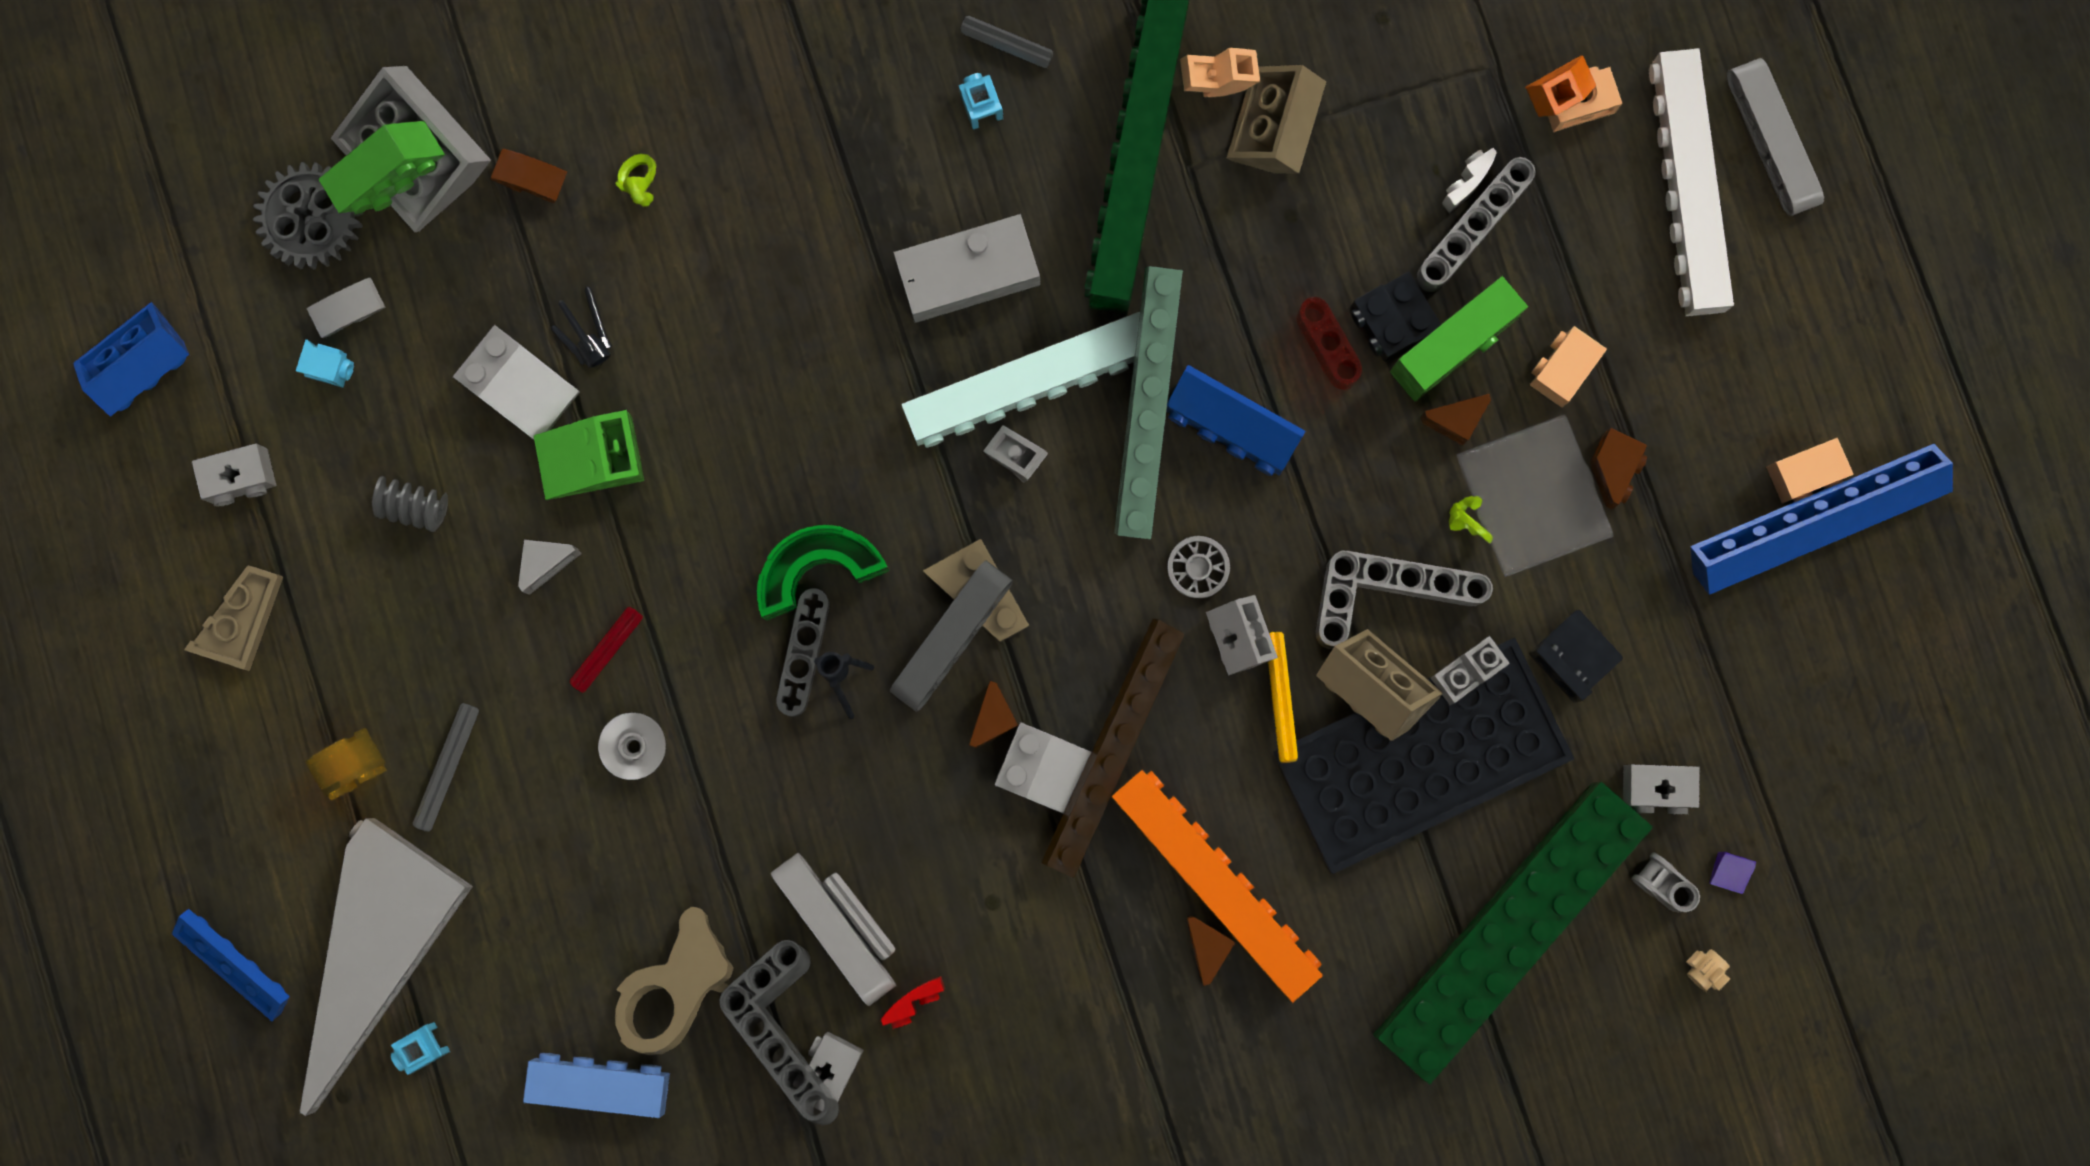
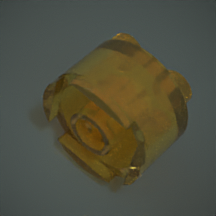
M366 728L355 732L354 736L349 739L343 738L313 755L311 759L304 761L325 797L328 796L330 801L356 789L358 786L355 781L358 780L362 784L387 771L384 766L386 762Z

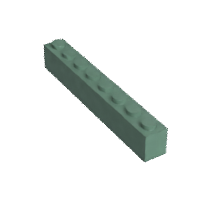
M1151 266L1145 268L1114 534L1118 536L1151 539L1183 270Z

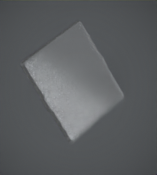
M1565 415L1457 454L1458 462L1472 496H1479L1483 500L1482 505L1476 509L1477 516L1482 526L1484 525L1485 529L1493 535L1491 545L1505 577L1613 537V531L1594 486L1595 482L1588 465L1585 464Z

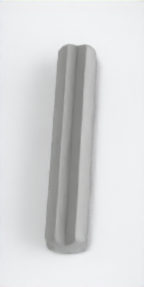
M834 873L825 879L823 886L881 960H885L895 952L894 945L840 875Z

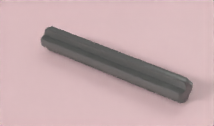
M462 703L458 709L414 818L413 826L417 829L430 831L434 825L479 713V709L472 705Z

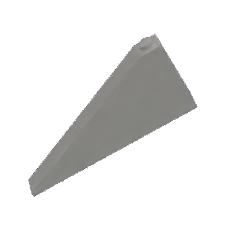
M366 818L364 821L360 820L349 833L351 840L345 849L300 1113L304 1116L315 1113L473 887L376 818Z

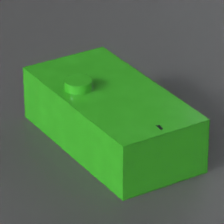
M1502 276L1396 362L1390 373L1412 400L1416 402L1479 350L1484 353L1498 341L1496 336L1514 323L1528 306Z

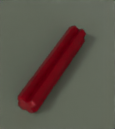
M630 606L625 609L569 681L572 687L582 693L588 689L643 619L641 613Z

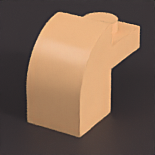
M1228 48L1215 57L1186 55L1180 59L1184 91L1203 92L1204 97H1220L1239 93L1260 82L1256 50Z

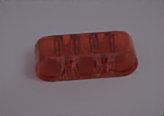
M1319 297L1306 299L1297 314V322L1332 385L1342 390L1353 387L1362 374L1360 360L1325 300ZM1310 308L1318 310L1321 314V320L1317 322L1308 320L1305 316V310ZM1324 337L1334 338L1337 342V349L1332 351L1326 350L1321 344V339ZM1341 365L1349 366L1353 370V378H1341L1338 375L1337 367Z

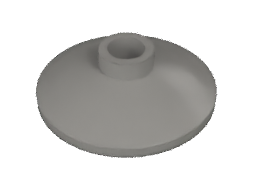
M625 713L613 718L604 727L599 738L598 751L603 765L610 773L622 779L637 780L649 776L660 766L665 756L666 740L661 727L652 718L640 713ZM633 740L638 741L640 744V749L636 753H632L629 750V744Z

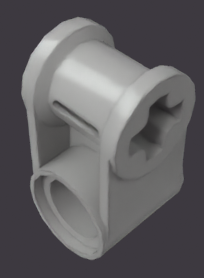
M1652 852L1649 856L1651 859L1639 875H1633L1632 881L1673 912H1689L1694 910L1700 902V894L1696 886L1677 872L1663 857ZM1679 887L1685 889L1688 894V901L1684 906L1677 905L1674 900V893Z

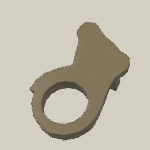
M690 907L681 915L679 919V934L672 948L669 960L665 965L637 970L626 977L616 989L621 995L615 1008V1026L621 1037L620 1041L627 1048L646 1055L663 1054L675 1048L689 1031L706 994L710 990L723 992L729 986L725 982L731 978L734 968L726 958L724 947L710 928L708 915L702 909ZM664 988L671 995L674 1002V1016L671 1024L663 1034L653 1039H642L636 1032L633 1024V1014L637 1002L649 991Z

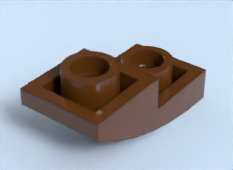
M502 148L490 179L520 193L524 190L554 204L567 171L533 157Z

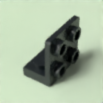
M1580 610L1574 611L1528 653L1573 703L1586 699L1592 693L1591 688L1623 659V656Z

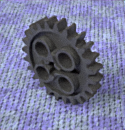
M301 162L299 172H297L291 165H288L287 176H283L278 171L275 172L278 182L274 184L267 180L265 183L270 191L268 193L258 192V195L264 199V203L254 204V208L262 213V215L253 218L254 222L262 225L255 232L261 238H265L261 243L262 246L266 249L272 248L270 254L276 259L282 256L281 261L288 266L294 261V265L297 268L303 269L305 262H307L308 266L315 270L317 261L320 260L322 264L328 267L331 255L337 260H341L339 253L341 248L349 252L351 251L350 246L347 244L348 239H359L352 231L353 228L363 227L355 217L363 215L364 212L360 214H355L354 212L338 213L333 203L329 208L322 209L323 201L329 196L318 179L331 169L329 166L323 171L318 163H314L310 171L309 166ZM315 188L316 190L312 193L311 196V190ZM296 192H301L298 202L290 204L291 196ZM290 223H295L294 231L284 236L285 227ZM327 228V234L324 239L316 241L317 232L320 229ZM306 236V242L304 244H301V242L304 240Z

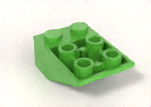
M627 410L593 416L533 435L545 500L644 481L633 419Z

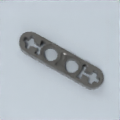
M815 588L804 591L799 598L777 694L778 709L790 717L801 715L808 706L817 666L814 663V659L819 657L830 608L828 596L823 591ZM814 595H818V600L823 603V607L816 608L814 613V619H821L819 625L810 621H801L802 615L809 618L810 607L805 605L806 600H812ZM804 627H811L816 632V640L809 646L801 645L798 641V633ZM798 659L805 660L809 666L808 674L803 678H795L790 671L792 663ZM787 680L796 684H806L804 691L800 688L797 689L796 698L801 700V705L794 706L793 711H788V705L783 703L784 698L790 697L793 690L792 686L786 687Z

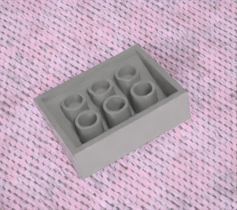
M407 66L382 67L331 139L347 156L384 124L425 121L445 155L435 163L437 167L432 172L418 176L413 180L414 186L411 189L396 194L391 198L393 209L414 232H419L476 181L491 159Z

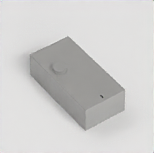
M1021 214L894 252L915 323L1040 285V274Z

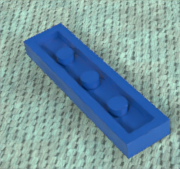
M190 909L178 917L172 932L175 938L271 1021L282 1013L290 996L285 993L280 984L270 980L260 971L256 963L247 960L240 954L228 939L222 938L204 918L197 916Z

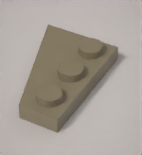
M979 539L928 567L923 572L955 600L984 561L987 560L995 567L996 565L983 541ZM1008 590L983 624V627L1001 643L1028 628L1029 624L1010 590Z
M248 565L223 597L224 602L216 613L208 617L202 625L204 627L194 641L191 640L184 650L250 671L283 576Z

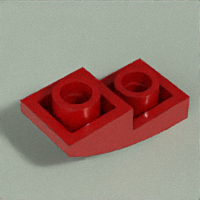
M939 976L929 980L905 994L881 1018L882 1025L891 1023L892 1028L895 1029L912 1023L911 1016L917 1014L914 1001L919 999L920 1004L923 1005L940 999L939 992L945 990L942 977Z

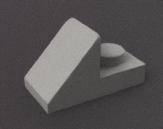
M1004 425L983 450L987 456L1011 470L1024 483L1031 477L1048 454L1041 447Z

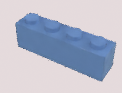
M540 1053L539 1058H534L528 1062L523 1103L660 1118L665 1114L670 1073L661 1072V1066L643 1064L640 1070L627 1068L628 1063L622 1061H607V1066L593 1064L594 1059L587 1057H573V1062L560 1061V1055L552 1053Z

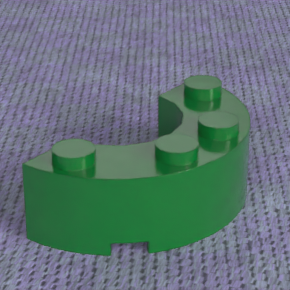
M817 525L798 530L776 545L768 555L767 561L759 575L757 601L761 617L767 621L797 609L795 594L798 582L805 572L816 565L826 563L841 565L853 574L858 583L887 573L890 570L879 551L860 534L833 525Z

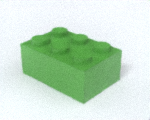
M425 121L384 124L318 180L338 213L354 212L355 214H360L368 209L380 211L392 204L391 198L396 194L411 189L414 186L413 180L418 176L432 172L437 167L435 163L445 154Z

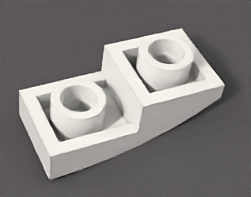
M1494 148L1486 153L1479 150L1465 161L1467 166L1461 176L1466 182L1460 179L1446 190L1448 195L1442 203L1449 214L1465 202L1481 183L1497 154Z

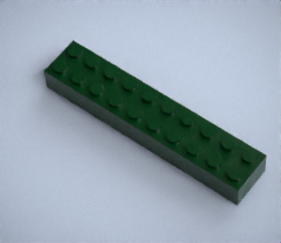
M1189 0L1141 1L1142 6L1137 20L1134 46L1139 48L1132 47L1129 61L1128 77L1133 79L1126 78L1122 108L1126 109V111H1119L1115 138L1120 140V143L1113 142L1109 171H1114V175L1107 174L1103 202L1108 203L1107 207H1100L1097 234H1101V239L1094 238L1091 253V265L1095 266V271L1088 270L1085 283L1084 297L1090 298L1089 308L1128 315Z
M1592 782L1375 1031L1373 1036L1423 1081L1430 1085L1651 831L1653 826L1603 782Z

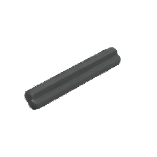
M966 16L962 22L961 33L1043 68H1047L1052 60L1053 51L971 16Z

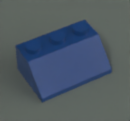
M151 302L76 360L73 365L82 390L111 417L117 411H123L128 408L134 398L142 391L152 389L159 382L160 377L170 369L175 370L185 362L189 352L181 337Z

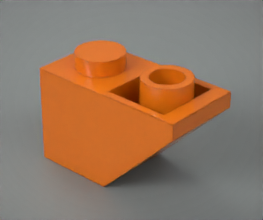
M1582 55L1525 88L1538 117L1556 116L1581 102L1594 89L1596 83Z

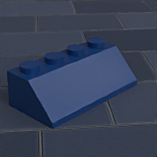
M1187 365L1166 408V412L1170 414L1168 418L1182 427H1186L1189 424L1199 430L1197 435L1210 443H1215L1216 440L1227 446L1226 451L1241 460L1244 457L1256 462V469L1269 476H1272L1273 473L1281 475L1306 432Z

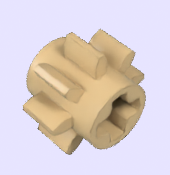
M1711 949L1706 954L1697 950L1686 961L1692 967L1687 976L1705 992L1710 987L1720 991L1730 980L1725 974L1730 966L1720 955Z

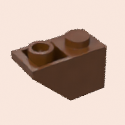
M1613 428L1603 433L1590 461L1604 503L1610 509L1615 508L1620 503L1625 504L1633 490V486L1629 483L1634 473L1639 474L1647 460V456L1643 455L1647 447L1646 444Z

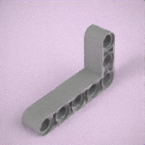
M1340 551L1328 561L1316 626V639L1322 647L1327 649H1333L1334 646L1347 640L1357 587L1465 606H1477L1491 597L1493 585L1487 576L1480 573L1352 551ZM1344 559L1350 563L1351 572L1349 575L1342 576L1336 572V560ZM1370 565H1378L1383 569L1384 577L1382 581H1374L1369 577L1368 568ZM1404 570L1412 571L1415 574L1417 582L1414 587H1408L1402 583L1401 574ZM1436 576H1443L1448 580L1450 588L1447 593L1439 592L1435 588L1434 580ZM1469 582H1476L1481 586L1482 596L1479 599L1469 595L1467 591ZM1337 591L1342 593L1346 599L1345 607L1341 609L1333 607L1329 601L1330 593ZM1333 624L1339 628L1341 636L1338 641L1332 642L1325 637L1324 628L1326 625Z

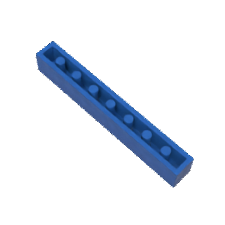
M1932 444L1692 545L1690 550L1693 575L1710 595L1953 492V463L1935 444Z

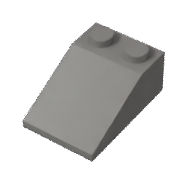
M496 325L492 327L453 376L532 439H534L533 435L549 431L580 393V391Z
M1020 722L995 786L1064 814L1091 752Z

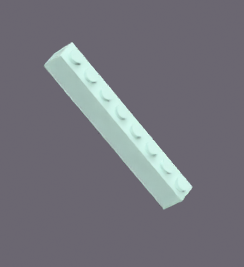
M1140 312L903 403L902 407L917 445L924 444L926 448L935 446L944 441L943 436L953 432L957 436L968 433L975 429L974 424L986 420L988 424L999 421L1006 417L1004 412L1017 408L1018 412L1027 410L1036 405L1035 400L1048 396L1049 400L1066 394V388L1079 384L1080 388L1097 382V376L1109 372L1113 376L1129 369L1128 364L1133 363L1135 358Z

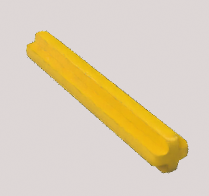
M1271 632L1269 634L1278 658L1268 662L1280 762L1291 763L1297 761L1298 752L1284 634L1282 632Z

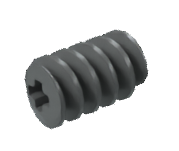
M381 476L373 492V513L378 519L387 517L390 522L400 520L402 525L407 526L412 523L417 529L425 526L427 531L435 532L445 518L448 507V495L445 492L442 498L437 500V490L432 489L429 495L424 497L423 486H418L413 494L412 485L408 482L405 483L401 491L399 490V481L396 479L392 480L389 487H386V477Z

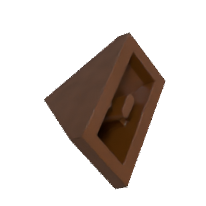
M1489 394L1434 408L1425 411L1420 418L1426 426L1463 446L1470 439L1491 398Z
M989 682L969 744L974 748H978L1018 727L996 682Z
M1194 916L1186 917L1201 983L1203 985L1211 984L1235 942Z

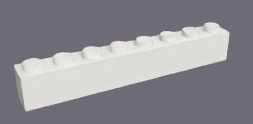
M1698 48L1660 52L1652 64H1650L1649 79L1651 84H1655L1656 89L1653 109L1655 115H1659L1660 119L1657 139L1659 147L1664 149L1665 159L1662 161V176L1668 180L1669 191L1666 193V206L1668 211H1672L1673 223L1670 226V237L1672 243H1676L1677 247L1674 268L1676 274L1680 275L1682 285L1678 293L1679 304L1685 308L1686 316L1725 313L1734 306L1700 50Z

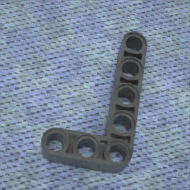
M784 940L777 943L722 992L719 1003L723 1013L799 1113L813 1123L828 1125L836 1119L839 1112V1105L836 1099L766 1009L770 1003L804 975L811 964V957L807 950L794 941ZM796 951V960L793 964L787 966V956L791 952ZM766 974H770V983L766 987L761 988V979ZM744 996L745 1002L743 1007L735 1011V1002L738 998ZM760 1022H764L763 1032L755 1037V1026ZM783 1047V1058L775 1063L774 1053L777 1049ZM803 1073V1084L801 1087L794 1089V1078L798 1074ZM823 1099L824 1109L819 1115L815 1116L813 1113L814 1104L818 1100Z

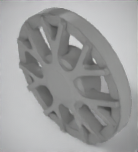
M1204 536L1189 537L1178 543L1172 550L1168 559V576L1173 586L1183 595L1198 599L1207 598L1216 594L1225 585L1230 573L1229 557L1225 549L1217 541ZM1196 542L1195 547H1192L1190 543ZM1199 542L1209 544L1206 555L1197 554ZM1185 545H1188L1193 552V555L1188 560L1179 552ZM1212 546H1214L1217 550L1211 552ZM1220 552L1224 562L1212 566L1209 557ZM1178 554L1180 559H1174L1175 555ZM1173 562L1185 563V572H1173ZM1224 565L1225 570H1221L1219 567ZM1212 570L1224 574L1220 583L1208 577ZM1187 575L1193 580L1188 590L1179 584ZM1206 580L1209 591L1199 593L1197 581ZM1211 584L1216 585V587L1212 589ZM1192 588H1195L1196 593L1191 592L1190 590Z

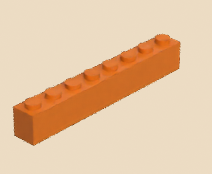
M1141 770L1112 795L1111 798L1283 994L1293 1003L1323 976L1318 970L1322 965L1321 962L1309 949L1305 953L1301 951L1295 944L1299 940L1298 936L1287 924L1283 927L1279 926L1272 918L1277 914L1276 911L1264 898L1259 902L1250 893L1254 887L1242 873L1235 876L1228 868L1231 860L1219 847L1213 851L1205 841L1209 835L1197 822L1191 825L1184 818L1183 814L1186 812V809L1174 796L1168 799L1160 789L1164 787V784L1152 771L1146 774Z

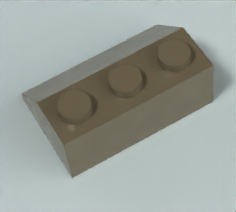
M1303 65L1258 67L1260 82L1246 91L1227 159L1272 173H1299L1326 81Z
M1368 629L1334 646L1316 674L1325 683L1327 689L1338 694L1350 705L1355 713L1366 718L1381 735L1388 737L1391 741L1408 732L1443 694L1442 691Z

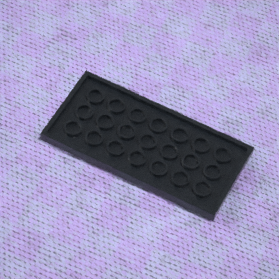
M1515 638L1497 645L1510 664L1452 705H1449L1444 696L1441 695L1408 732L1393 741L1381 735L1375 729V726L1362 715L1354 713L1297 740L1298 758L1295 762L1282 763L1279 760L1278 750L1272 752L1330 874L1345 869L1575 759ZM1431 677L1427 679V680L1430 681L1434 686H1436V685L1433 683V681L1431 680Z

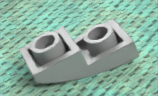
M367 278L324 298L306 309L320 337L325 338L352 323L363 321L386 307L372 279Z
M1489 636L1432 676L1431 680L1443 692L1442 695L1449 705H1452L1510 663Z

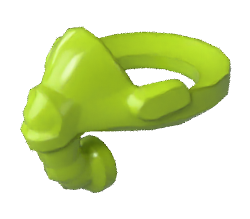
M637 154L627 159L618 171V182L615 184L622 192L628 193L633 202L642 207H648L653 202V195L645 191L655 177V161L647 154ZM642 164L648 165V173L645 177H628L635 167Z
M1469 496L1458 503H1454L1449 512L1450 529L1457 531L1467 528L1472 535H1479L1490 544L1493 540V535L1465 513L1468 507L1473 510L1478 509L1482 505V498L1479 496Z

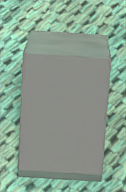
M524 540L518 587L522 592L530 595L582 553L578 548L570 544Z

